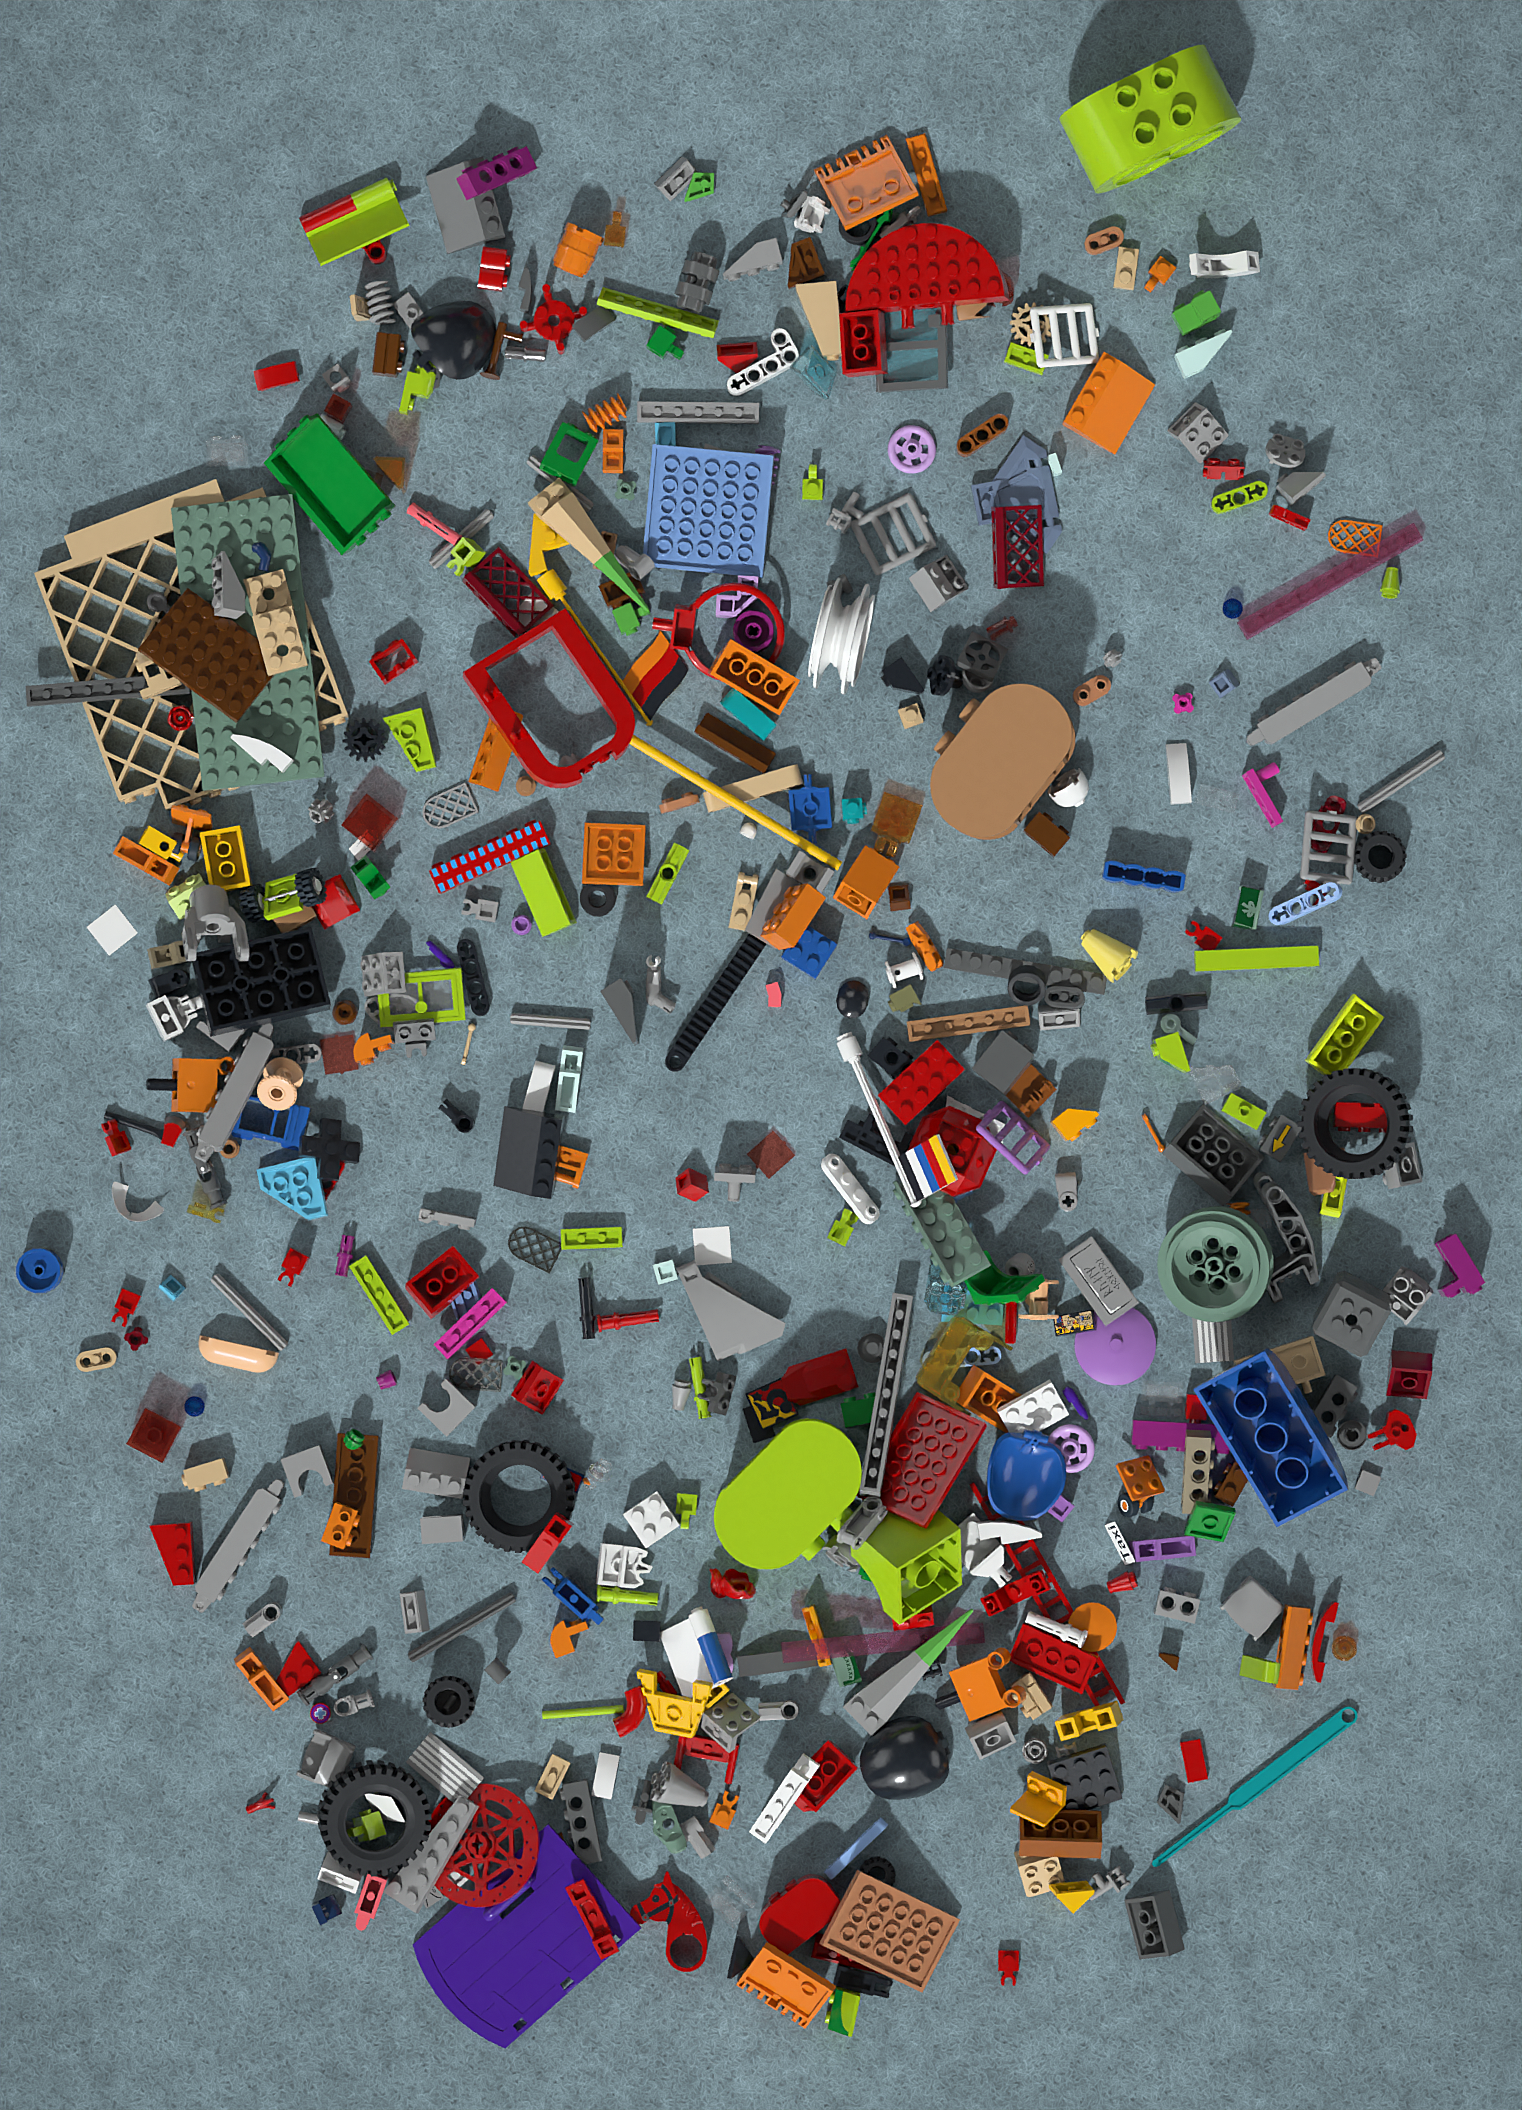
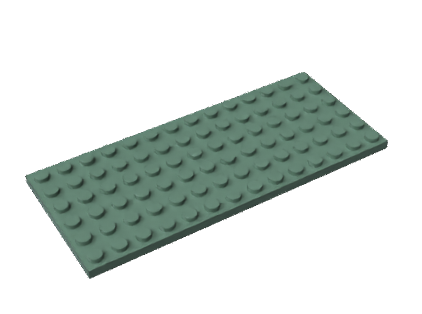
M288 494L171 508L180 594L182 595L189 588L212 605L214 589L212 588V580L214 578L211 566L212 560L220 552L224 551L245 592V613L237 619H230L258 639L244 579L283 569L308 666L276 674L237 723L192 691L203 791L325 777L293 495ZM255 542L266 544L272 554L268 572L258 570L261 558L252 551V545ZM267 589L263 593V597L266 600L273 599L275 595L272 589ZM281 645L277 649V653L280 656H286L289 651L285 645ZM232 734L261 740L281 750L293 759L294 762L284 773L269 760L262 766L230 737Z

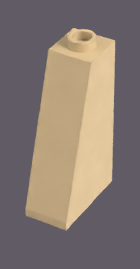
M836 281L796 284L797 296L822 358H827V361L839 360V357H841Z

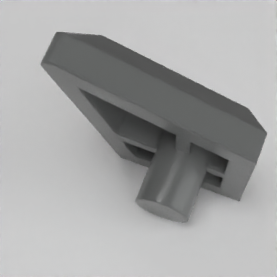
M805 190L801 191L790 202L783 199L780 206L785 208L781 216L785 218L794 217L806 201L808 192Z
M1165 1784L1157 1804L1180 1824L1184 1793Z

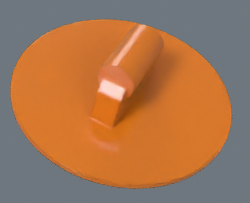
M1090 1602L1082 1604L1073 1611L1068 1624H1072V1627L1088 1631L1082 1649L1090 1652L1100 1651L1108 1647L1114 1640L1117 1632V1622L1114 1614L1109 1608L1100 1603Z

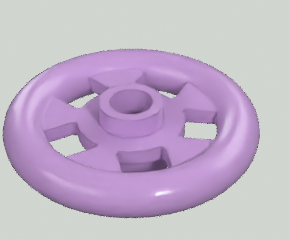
M907 425L899 428L893 433L888 443L890 461L897 469L905 473L913 474L924 471L932 464L936 455L934 438L926 429L920 426ZM912 433L920 435V441L911 439ZM901 437L906 439L902 447L897 444ZM911 445L916 448V451L913 453L908 450V447ZM921 445H928V454L921 453ZM900 452L907 458L903 462L897 457V454ZM919 457L921 463L912 465L911 460Z
M1068 1424L1058 1427L1050 1434L1048 1442L1055 1445L1065 1457L1067 1473L1082 1471L1093 1460L1095 1453L1094 1441L1084 1428ZM1070 1433L1078 1434V1440L1069 1438ZM1060 1436L1065 1439L1061 1446L1055 1443ZM1080 1444H1086V1446H1087V1452H1086V1453H1081V1452H1080V1451H1081V1446H1080ZM1068 1445L1074 1446L1073 1452L1068 1451ZM1078 1457L1080 1462L1072 1465L1070 1459Z

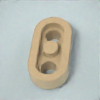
M109 1347L85 1351L77 1356L76 1366L83 1372L109 1368L116 1363L117 1354ZM104 1354L110 1355L108 1362L103 1359ZM85 1358L90 1359V1364L88 1366L84 1365L83 1360Z

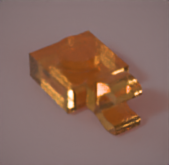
M613 211L612 225H606L604 246L624 248L626 227L620 226L622 212Z

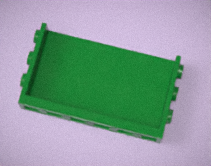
M316 413L312 416L307 414L299 421L301 425L290 430L287 433L288 438L285 441H280L274 447L276 450L267 458L264 464L288 493L293 495L294 500L337 551L344 555L350 552L356 545H362L367 540L366 535L374 533L380 527L378 523L381 520L384 522L392 515L390 511L395 507V504L319 414Z

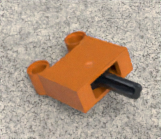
M218 1057L216 1059L174 1058L172 1059V1079L148 1078L146 1080V1089L172 1091L171 1112L208 1113L210 1107L214 1108L217 1103L215 1100L217 1095V1075H227L229 1071L233 1072L236 1067L233 1065L234 1059L231 1057ZM223 1061L227 1063L226 1071H223L221 1068Z
M1001 1647L985 1657L951 1670L949 1674L956 1691L936 1698L935 1705L941 1710L961 1702L969 1721H972L1006 1707H1017L1025 1701L1027 1693L1019 1685H1015L1006 1691L997 1670L1008 1664L1011 1656L1007 1649ZM996 1654L1002 1658V1663L996 1660ZM1012 1692L1017 1694L1018 1701L1013 1699Z

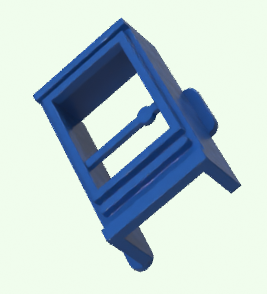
M251 1095L249 1098L250 1100L261 1102L258 1096ZM296 1104L290 1107L284 1138L273 1136L277 1114L280 1110H274L270 1135L239 1129L242 1113L231 1134L233 1137L246 1140L256 1137L281 1143L283 1148L299 1151L300 1136L305 1134L309 1112H311L312 1108Z

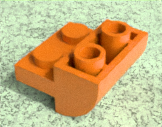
M366 1033L362 1035L354 1046L355 1062L361 1063L363 1066L374 1063V1058H378L376 1049L380 1052L392 1049L391 1045L395 1044L393 1036L386 1035L372 1040L371 1034Z

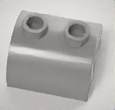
M1414 1142L1405 1145L1407 1150L1405 1154H1400L1399 1157L1401 1159L1398 1163H1393L1391 1169L1384 1170L1385 1173L1382 1179L1384 1184L1388 1186V1189L1422 1182Z
M1002 1711L988 1714L986 1718L980 1721L972 1720L965 1727L980 1760L1016 1743Z

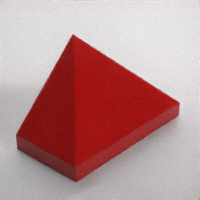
M757 342L716 345L717 360L735 373L746 369L758 358Z

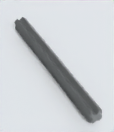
M513 1593L506 1594L408 1653L410 1661L415 1662L515 1603L516 1598Z

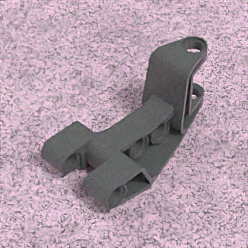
M1258 1172L1253 1178L1254 1186L1263 1204L1267 1207L1286 1246V1251L1274 1259L1273 1274L1267 1288L1272 1302L1276 1304L1283 1300L1276 1282H1285L1284 1277L1287 1276L1288 1279H1291L1292 1273L1298 1275L1300 1274L1299 1270L1302 1269L1310 1285L1320 1280L1313 1241L1304 1223L1302 1214L1268 1173ZM1263 1179H1268V1183H1265L1263 1187H1260L1261 1181ZM1284 1220H1290L1287 1226H1281ZM1297 1236L1298 1241L1295 1244H1290L1291 1238Z

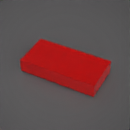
M1200 1738L1180 1742L1187 1782L1191 1783L1208 1779Z

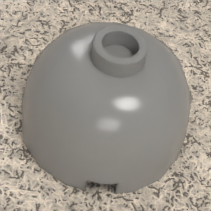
M838 1534L834 1535L823 1547V1550L827 1549L825 1554L843 1568V1564L850 1567L848 1571L856 1572L860 1564L851 1556V1546L846 1543L841 1544L837 1542Z

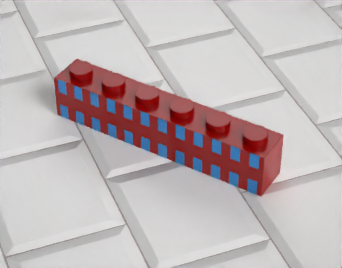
M536 820L527 822L524 824L525 828L519 831L517 828L506 832L507 836L501 839L497 836L488 840V844L483 847L479 844L470 848V853L463 856L459 853L450 857V862L444 864L441 861L432 865V870H429L438 893L442 894L538 849L551 845L541 821L536 822Z

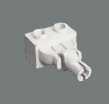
M164 995L146 1005L163 1042L184 1032L183 1029L188 1026L190 1020L197 1017V1013L188 1014L203 1007L200 995L184 1003L182 1001L188 999V995L168 998Z

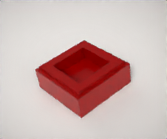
M482 1338L465 1350L476 1366L494 1355Z

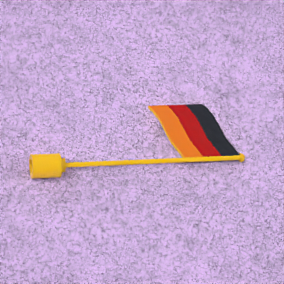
M551 569L537 579L550 600L555 599L558 601L560 599L645 719L646 725L651 726L653 724L651 719L661 704L681 684L688 672L687 667L675 650L670 648V643L661 630L653 644L633 664L622 681L564 599L566 595L564 591L567 587L555 570Z

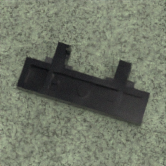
M869 1113L866 1121L860 1120L858 1124L849 1119L847 1120L839 1136L840 1139L895 1166L884 1138L876 1134V1130L871 1128L875 1121L873 1114ZM905 1132L901 1142L895 1141L900 1155L906 1153L910 1146L908 1144L913 1135Z

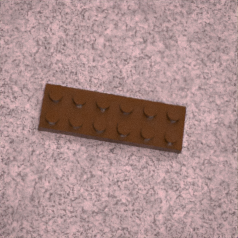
M338 1433L333 1506L335 1502H339L358 1509V1515L361 1518L358 1526H353L351 1534L354 1537L351 1545H346L345 1549L330 1545L329 1556L370 1558L379 1435H364L363 1445L355 1450H351L345 1446V1433Z

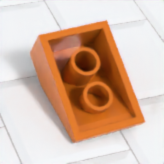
M973 1365L952 1400L1003 1432L1008 1433L996 1409L1018 1398L1021 1394Z

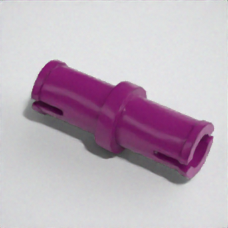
M342 1235L340 1250L336 1255L338 1261L335 1275L348 1277L350 1259L353 1258L351 1252L355 1237Z

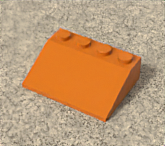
M1103 352L1062 425L1115 455L1155 384L1122 361Z

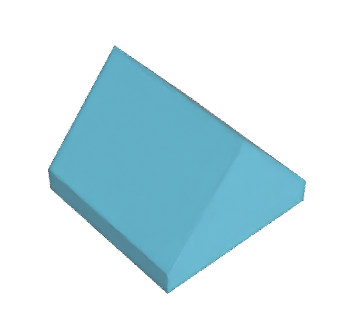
M172 1275L159 1286V1289L172 1301H175L186 1289Z

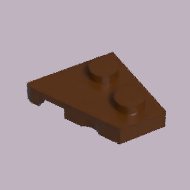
M811 237L791 244L788 289L796 287V284H805L825 276Z

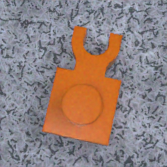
M725 1790L723 1804L717 1802L709 1822L728 1830L736 1810L732 1809V1806L737 1803L739 1796L735 1795L734 1800L729 1801L727 1799L729 1791Z

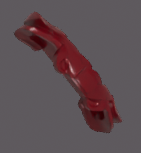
M1330 796L1318 811H1337V814H1344L1347 802L1341 797ZM1313 819L1312 831L1336 834L1340 822H1335L1332 830H1326L1323 828L1324 820ZM1311 839V848L1319 853H1327L1332 844L1329 841Z

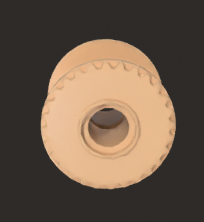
M284 1057L274 1058L267 1063L264 1069V1078L258 1084L257 1095L261 1103L268 1108L284 1110L290 1108L296 1101L297 1089L303 1082V1071L299 1064L292 1059Z
M1045 1279L1039 1285L1038 1290L1029 1293L1025 1300L1029 1306V1314H1018V1317L1029 1320L1058 1319L1059 1315H1048V1284H1059V1281Z

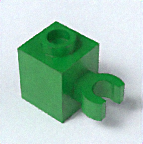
M659 325L646 345L648 350L662 359L665 358L667 353H670L680 360L684 354L683 350L673 345L677 340V336L674 335L675 331L668 326L663 328Z

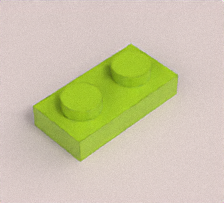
M1012 342L1010 343L1004 363L1042 376L1045 367L1040 368L1037 366L1035 350ZM1044 354V359H1048L1049 355Z

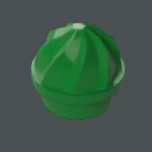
M352 1428L345 1433V1446L348 1449L355 1450L363 1445L365 1437L360 1431Z

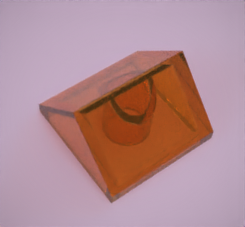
M376 456L373 459L375 464L404 494L407 488L408 463L403 457Z

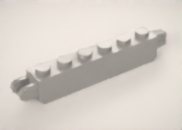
M1374 658L1364 663L1359 662L1358 664L1353 661L1344 667L1346 671L1338 674V672H1335L1327 677L1328 682L1323 685L1319 682L1310 687V693L1305 696L1303 693H1300L1292 698L1294 702L1287 706L1284 703L1275 709L1277 713L1272 716L1268 714L1258 719L1259 723L1255 726L1257 729L1247 736V743L1253 746L1264 740L1266 744L1272 745L1365 689L1371 684V677L1382 668L1378 660Z
M272 1024L262 1025L258 1034L253 1032L251 1037L247 1036L243 1044L245 1049L242 1055L238 1054L234 1061L235 1069L227 1074L224 1081L227 1084L224 1090L220 1089L217 1093L215 1107H210L206 1115L208 1120L205 1126L201 1125L196 1136L199 1137V1144L195 1153L197 1159L207 1162L214 1151L219 1152L223 1150L274 1052V1045L271 1041L274 1033Z
M276 1479L270 1484L268 1489L261 1488L255 1492L195 1585L198 1594L192 1607L197 1611L203 1613L212 1602L220 1601L225 1595L226 1590L224 1587L228 1582L231 1584L238 1574L235 1570L239 1565L243 1566L249 1557L246 1553L250 1548H255L260 1540L257 1536L261 1530L263 1532L266 1531L271 1523L268 1519L272 1513L276 1515L282 1506L279 1503L281 1498L278 1497L285 1486L282 1480Z

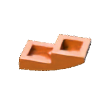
M623 429L603 430V473H623Z

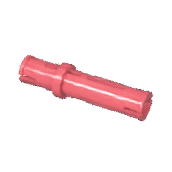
M413 502L408 507L407 514L413 516L420 521L423 527L427 526L453 544V546H456L463 537L435 518L433 513L430 511L426 512Z

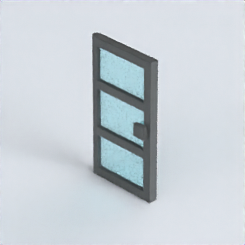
M941 307L913 310L915 328L912 329L910 327L909 329H902L901 311L884 313L888 374L876 375V392L948 389L947 325H941Z

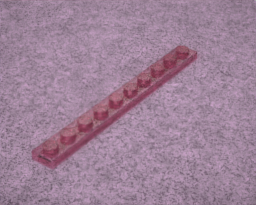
M1412 523L1237 622V625L1245 639L1249 640L1423 541V538L1415 524Z
M983 1623L963 1624L946 1647L985 1643ZM947 1626L782 1642L783 1663L916 1650Z

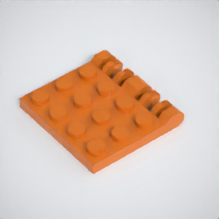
M887 135L879 138L884 148L883 150L877 140L872 141L873 148L876 151L872 155H870L865 145L861 147L865 156L864 159L861 158L857 149L845 154L844 158L848 164L847 167L844 166L840 157L837 158L836 164L840 170L835 173L829 163L824 164L828 176H826L821 166L814 169L815 175L845 231L919 196L916 187Z
M768 1942L764 1944L736 1983L741 1989L748 1983L749 1986L746 1992L749 1994L754 1988L759 1990L757 1994V1999L759 2000L764 1995H767L768 1997L764 2003L776 2011L780 2005H783L782 2015L787 2014L789 2010L794 2012L792 2021L796 2022L799 2017H802L798 2025L804 2029L836 1987L829 1980L821 1977Z

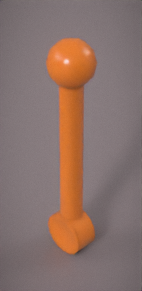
M1146 1114L1141 1115L1158 1145V1151L1162 1152L1166 1147L1161 1144Z

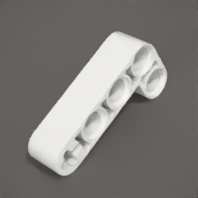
M779 328L771 334V343L776 353L729 378L727 389L731 395H742L798 363V350L786 330ZM779 334L784 335L786 340L784 343L778 344L774 340L775 336ZM792 352L795 355V359L793 361H786L784 355ZM769 362H775L778 367L775 371H769L766 365ZM756 371L760 377L758 380L752 381L748 377L749 373ZM742 376H745V380L748 383L747 386L745 385V382H743L742 384H740L739 390H737L736 388H731L733 386L734 381H736L737 384L741 383L743 381Z

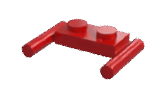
M695 1735L693 1738L679 1736L674 1765L681 1770L684 1755L728 1763L724 1782L732 1784L739 1744L736 1743L735 1749L728 1753L711 1737Z

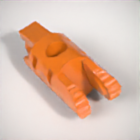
M916 921L906 927L912 944L927 968L932 972L941 968L944 964L943 960L921 924Z

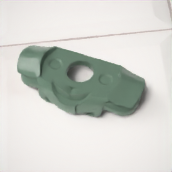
M652 1801L654 1826L652 1829L655 1836H658L671 1853L676 1854L684 1851L687 1847V1841L672 1804ZM666 1819L674 1821V1827L671 1830H666L663 1827V1822Z

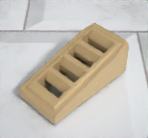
M354 294L350 296L352 316L355 321L369 320L371 317L368 313V310L371 308L367 306L369 300Z

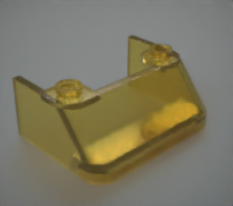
M954 1316L948 1322L919 1369L916 1381L919 1386L955 1409L971 1416L972 1414L956 1404L960 1396V1389L951 1380L971 1347L979 1351H985L991 1347L994 1341L1010 1351L1013 1347L963 1316Z

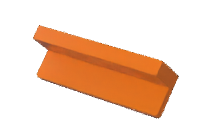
M515 712L517 717L522 722L523 715ZM490 718L468 782L498 792L512 750Z

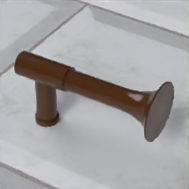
M498 322L489 365L484 372L480 373L485 378L500 380L496 367L504 338L519 341L520 343L522 341L523 334L506 331V323Z

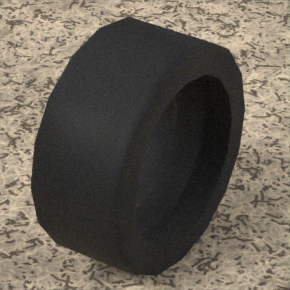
M876 217L869 219V230L862 236L856 237L847 230L845 231L840 219L838 222L839 232L848 243L863 245L869 241L877 227Z
M1023 965L1014 969L1009 975L1007 987L1011 999L1020 1005L1026 1006L1040 1002L1045 996L1047 981L1045 974L1037 967L1031 965ZM1023 977L1033 978L1039 983V989L1034 993H1022L1016 989L1015 982Z

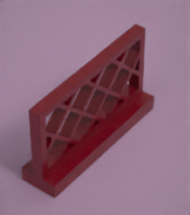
M1042 505L991 506L994 588L1044 586ZM1036 509L1037 518L1030 523L1024 515L1028 510ZM1014 510L1019 515L1012 524L1006 520V511ZM1021 518L1029 525L1022 534L1014 527ZM1031 528L1037 532V539L1033 543L1024 537ZM1011 529L1019 535V538L1013 544L1007 540V534ZM1021 539L1030 545L1023 554L1015 548ZM1032 548L1038 553V559L1033 564L1025 557ZM1012 549L1020 556L1013 565L1007 560V555ZM1022 559L1030 565L1024 574L1015 568ZM1032 569L1038 573L1039 582H1030L1026 578ZM1012 570L1021 576L1016 583H1008V574Z
M499 547L471 572L467 573L462 581L515 638L523 635L554 607ZM497 554L504 560V567L492 566V559ZM480 569L489 570V580H481L476 573ZM492 570H503V581L492 580ZM506 571H515L518 575V582L506 581ZM491 584H503V595H495L491 591ZM506 585H517V596L505 595ZM520 585L529 586L532 589V595L520 596ZM505 599H517V610L508 609L505 606ZM520 599L531 600V610H519ZM534 600H543L547 607L543 611H534ZM519 613L531 614V621L526 626L519 621Z

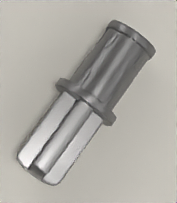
M507 346L505 348V358L524 360V362L526 360L544 362L545 349L527 348V346L525 348Z

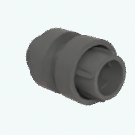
M694 251L691 260H685L681 273L686 275L685 282L678 281L674 293L679 296L677 307L700 314L703 305L710 304L713 292L708 290L709 283L716 284L720 272L715 269L717 258Z

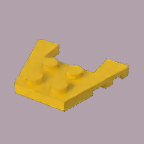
M535 513L533 515L529 575L531 577L548 572L544 552L569 545L565 539L540 520Z
M639 1669L637 1677L642 1682L643 1687L641 1689L649 1704L647 1708L654 1730L693 1738L698 1729L713 1683L696 1679L693 1682V1698L658 1692L657 1672Z

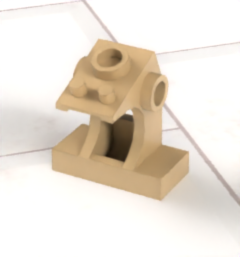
M136 653L138 660L134 661L138 672H143L149 686L140 691L144 700L182 685L174 677L169 679L165 670L159 667L161 673L150 678L146 667L154 664V662L142 653Z

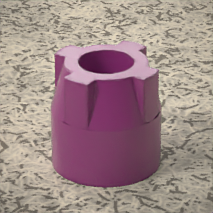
M388 1370L376 1377L381 1390L397 1385V1380L392 1370Z

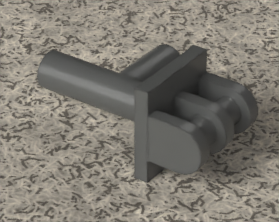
M649 1780L644 1781L639 1806L632 1805L631 1811H636L634 1821L637 1825H642L646 1814L651 1815L652 1810L646 1809L652 1786Z

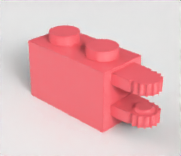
M368 1872L354 1912L358 1914L355 1926L359 1931L366 1929L370 1918H375L388 1880L387 1876L377 1873V1877H371Z

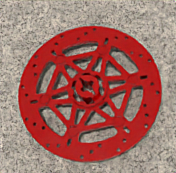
M479 1784L467 1798L479 1806L473 1817L472 1829L465 1830V1833H467L465 1839H460L459 1841L462 1848L454 1856L452 1853L443 1869L444 1872L440 1874L436 1881L435 1887L444 1896L458 1904L469 1907H490L510 1899L527 1883L538 1860L540 1840L535 1818L529 1807L520 1797L510 1790L497 1785ZM447 1797L438 1804L431 1814L432 1820H429L431 1831L454 1804ZM487 1800L501 1803L513 1813V1816L507 1820L486 1808ZM480 1813L482 1815L483 1827H477ZM487 1815L500 1820L501 1824L489 1828ZM506 1827L507 1829L497 1838L494 1832ZM518 1827H521L524 1839L521 1859L515 1857L514 1830ZM508 1835L509 1852L499 1845ZM497 1851L507 1857V1860L495 1858ZM465 1853L467 1859L455 1864V1861ZM490 1861L502 1864V1867L488 1875ZM472 1863L474 1876L462 1871L460 1868ZM484 1863L483 1876L480 1878L478 1864ZM508 1868L514 1871L513 1875L505 1883L488 1890V1882ZM455 1871L475 1882V1890L469 1891L459 1887L451 1881L449 1874Z

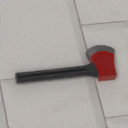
M107 1110L104 1115L105 1119H115L119 1124L151 1134L162 1140L161 1144L173 1148L180 1134L186 1128V1123L176 1116L164 1118V1129H159Z

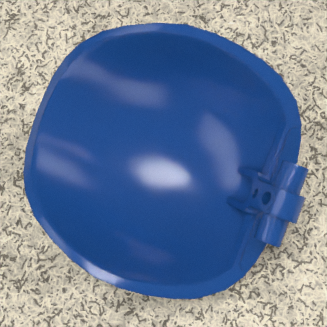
M1025 1429L1023 1433L1012 1432L1003 1434L995 1442L988 1462L987 1488L991 1506L998 1514L1013 1520H1033L1045 1514L1060 1497L1066 1481V1464L1061 1451L1055 1445L1048 1442V1435H1044L1038 1430L1033 1429L1030 1431Z

